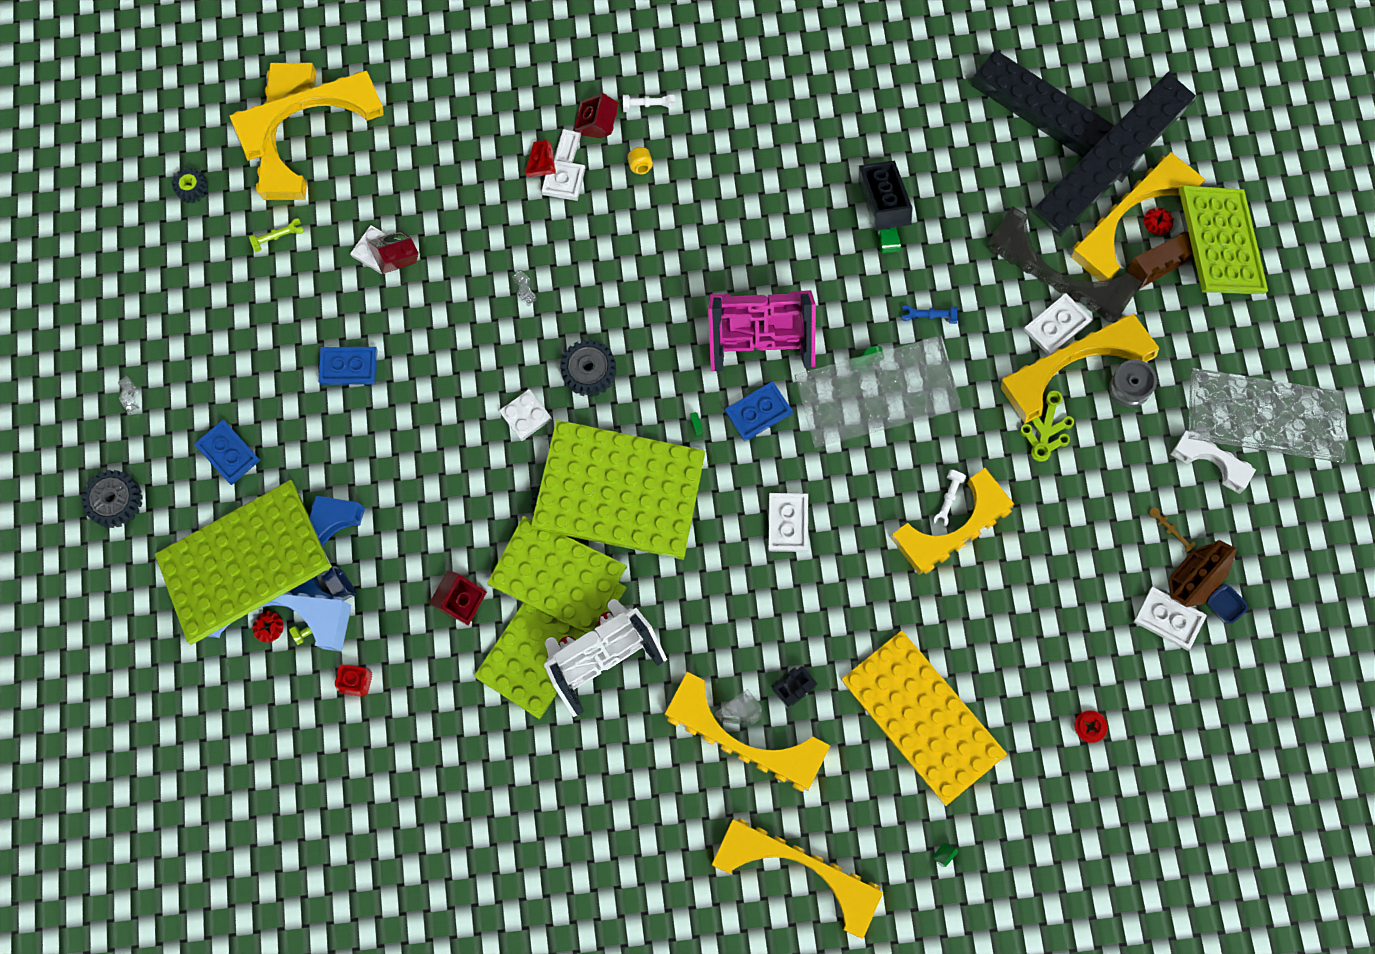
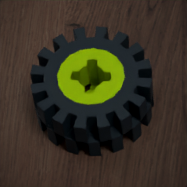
M184 168L182 173L178 171V177L174 175L173 179L175 181H172V188L176 195L186 203H189V201L195 203V199L198 202L201 201L199 197L202 196L204 198V192H208V184L202 173L198 172L195 168L193 170L188 168V171Z

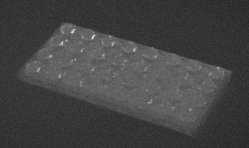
M942 336L795 374L814 448L962 409Z
M1192 368L1190 371L1188 439L1344 463L1347 460L1345 392Z

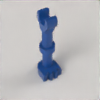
M908 305L902 307V311L909 312L908 315H902L903 321H909L915 317H929V319L948 317L949 324H957V306H951L950 310H934V308L916 310Z

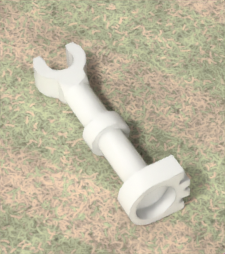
M623 95V112H629L630 106L645 105V107L662 105L674 108L675 95H667L662 98H649V96H645V98H630L629 95Z
M950 470L947 478L952 480L948 493L944 495L945 501L940 514H937L933 520V524H936L939 518L943 519L944 528L948 524L947 515L952 502H955V494L959 483H963L966 479V475L955 470Z

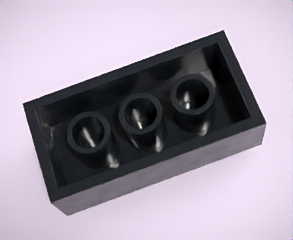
M895 160L859 165L858 183L874 229L882 230L912 225L913 207Z

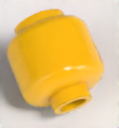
M637 147L629 152L627 159L632 172L646 174L652 168L653 161L648 149Z

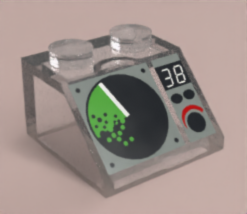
M746 689L718 710L715 715L718 722L745 726L751 723L753 725L761 719L762 707L751 692Z

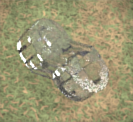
M519 270L512 276V279L519 286L518 295L527 306H530L537 298L530 290L529 277L522 270Z
M125 376L118 381L122 389L119 400L128 413L131 414L140 408L135 401L138 389L132 380Z

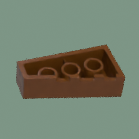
M1181 232L1176 238L1136 256L1130 262L1126 273L1139 290L1194 259L1189 232Z

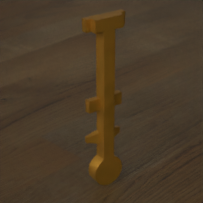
M1152 508L1149 511L1150 517L1157 518L1160 521L1159 526L1163 524L1168 529L1166 531L1168 535L1172 533L1186 547L1184 550L1186 553L1196 545L1194 541L1189 544L1175 530L1177 526L1175 524L1171 526L1166 521L1168 517L1163 518L1160 515L1159 509Z

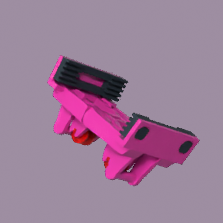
M812 290L800 291V293L798 291H791L789 294L768 295V297L765 295L731 297L730 294H710L708 315L711 371H722L724 352L754 351V348L757 350L800 349L804 368L815 367L816 303ZM764 320V325H759V321Z

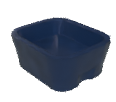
M333 566L322 577L334 597H341L347 600L357 595L355 588L340 568Z
M1229 585L1219 587L1208 598L1207 607L1224 624L1234 623L1248 610L1246 601Z

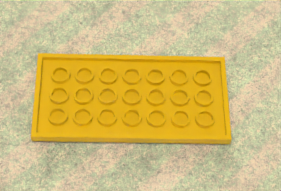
M902 630L841 679L842 683L945 806L1008 755Z

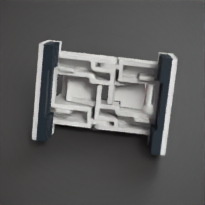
M615 599L610 600L608 608L611 612H605L598 618L599 626L594 631L586 633L577 640L574 637L565 636L559 643L553 637L545 641L549 658L544 666L554 688L573 717L584 712L574 689L600 675L601 671L610 669L641 648L646 651L657 666L667 660L651 625L637 608L627 610L619 601Z

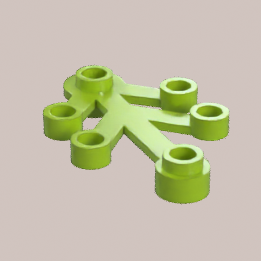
M1051 391L1046 397L1048 408L1044 425L1039 417L1031 420L1041 435L1040 441L1032 433V427L1029 424L1022 425L1020 429V434L1026 437L1033 447L1031 450L1033 459L1038 462L1048 460L1051 451L1060 446L1065 447L1070 442V437L1067 434H1061L1057 440L1047 444L1050 436L1063 429H1070L1074 425V419L1066 416L1061 422L1052 426L1055 409L1062 402V395L1058 391ZM1055 398L1057 402L1052 403L1050 399ZM1065 420H1069L1071 425H1066ZM1023 428H1028L1029 433H1025ZM1065 438L1067 442L1063 443L1060 439ZM1038 450L1043 451V452H1044V455H1042V456L1039 455V454L1037 453V451H1038Z

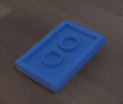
M321 347L318 383L320 385L376 384L377 347Z
M773 381L725 409V413L744 442L793 414L792 409Z
M224 420L219 422L194 444L231 486L261 461Z

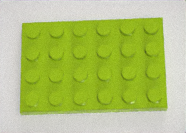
M1182 186L1179 192L1202 292L1265 294L1268 292L1244 189Z
M523 516L487 585L584 633L594 631L598 625V618L604 613L627 565L565 535L532 529V519Z

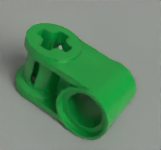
M896 227L877 230L881 254L901 251L900 238Z

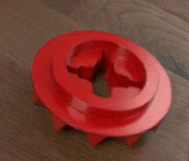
M1165 207L1149 209L1144 216V225L1152 234L1164 235L1173 227L1174 218L1171 212L1165 210ZM1160 216H1162V217H1161V218H1162L1161 221H1163V222H1161L1158 226H1156V225H1157V223H1156V222H1157V218L1160 217Z
M269 611L260 613L254 619L252 626L253 635L261 642L266 643L278 639L284 628L282 618L278 614ZM264 621H266L269 624L272 623V625L270 626L271 633L266 629L263 630V628L265 627Z
M1088 710L1077 716L1074 726L1076 734L1081 740L1095 743L1105 737L1107 722L1100 713ZM1095 720L1093 727L1096 731L1091 730L1086 733L1087 725L1085 723L1090 724Z

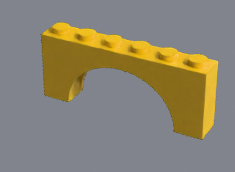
M986 468L972 476L967 483L973 494L974 509L971 518L960 529L950 534L932 536L915 530L907 523L892 534L891 540L919 575L923 572L925 574L929 573L935 568V563L938 561L944 562L950 557L949 553L953 550L958 552L966 545L964 542L969 539L973 541L981 535L980 531L985 527L987 530L997 523L996 519L999 517L1005 518L1012 512L1011 508L1014 503Z

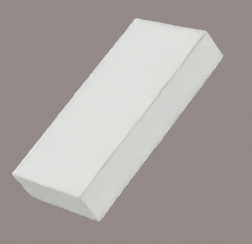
M563 129L554 160L573 163L581 133Z

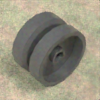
M1128 360L1119 366L1110 379V395L1121 406L1128 408L1139 407L1147 401L1156 389V373L1144 361Z

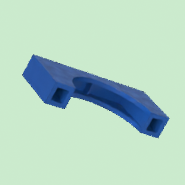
M316 496L311 506L310 520L322 546L339 530L349 526H360L365 507L358 502ZM318 575L288 591L293 596H297L298 593H304L315 598V595H323L327 599H333L334 597L322 589Z

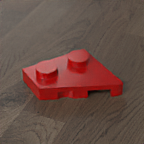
M548 140L533 142L525 174L528 177L555 174L552 144Z

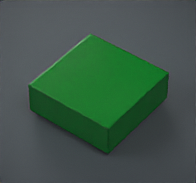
M690 413V420L696 437L700 436L703 433V428L698 413Z

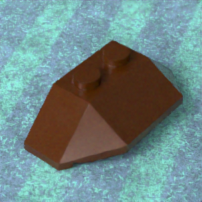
M1217 540L1213 544L1204 545L1192 550L1168 578L1170 598L1185 607L1204 604L1229 575L1237 551L1236 548L1221 540Z

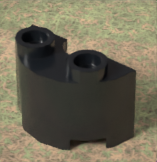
M803 665L798 669L796 667L791 669L786 674L788 678L784 681L778 679L771 685L772 690L787 709L807 695L806 693L817 685V682Z

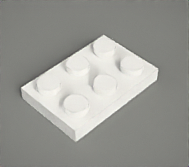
M1065 293L1024 328V331L1050 356L1086 327L1092 319Z
M769 493V551L808 552V494Z
M1151 587L1134 623L1189 651L1207 615L1192 607H1185L1172 600L1168 594Z

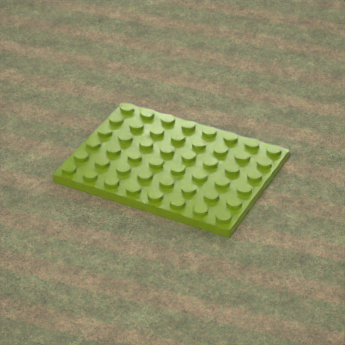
M556 420L531 528L684 560L706 451Z
M292 480L285 482L155 554L186 641L190 645L331 568V564Z

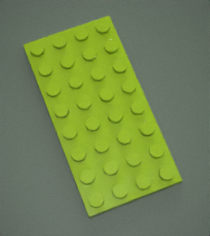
M619 583L610 600L615 599L619 601L627 588ZM523 603L474 677L540 720L558 693L544 666L549 658L545 641L553 637L559 643L565 636H571L577 640L586 633ZM607 605V607H606L604 613H605V612H611V611L609 610V608H608V605Z

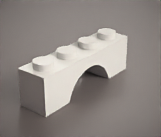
M1187 430L1171 453L1172 456L1186 464L1197 459H1206L1215 463L1222 473V484L1239 494L1245 490L1256 471L1248 462L1236 459L1232 453L1220 450L1214 443L1206 442L1198 434L1188 432Z

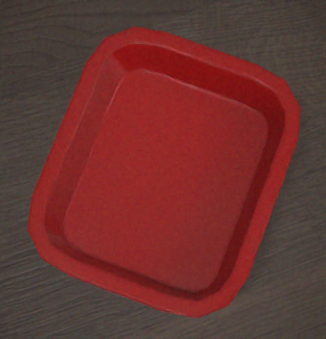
M349 664L340 665L335 680L336 690L343 694L359 697L367 695L372 680L371 670Z

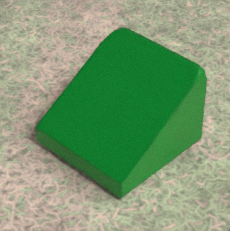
M943 843L932 858L940 866L947 867L958 853V850L947 843Z

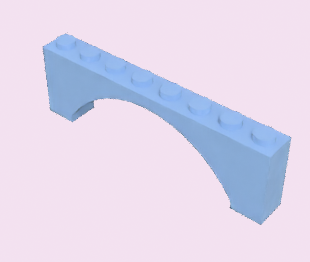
M286 592L263 605L285 606L295 610L310 627L316 640L315 646L324 650L342 652L351 605L345 602L344 598L333 597V599H327L323 595H315V598L304 593H298L297 596H293L292 593ZM227 626L219 629L218 631L210 634L207 637L220 638L221 632Z

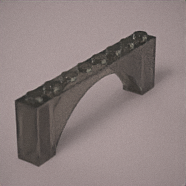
M1012 206L989 240L987 248L994 255H1000L1012 265H1017L1023 272L1034 275L1040 282L1051 285L1057 292L1066 293L1074 302L1081 303L1089 311L1100 314L1106 321L1117 322L1142 281L1127 272L1124 276L1098 282L1075 280L1058 273L1041 259L1033 247L1026 222L1029 215Z

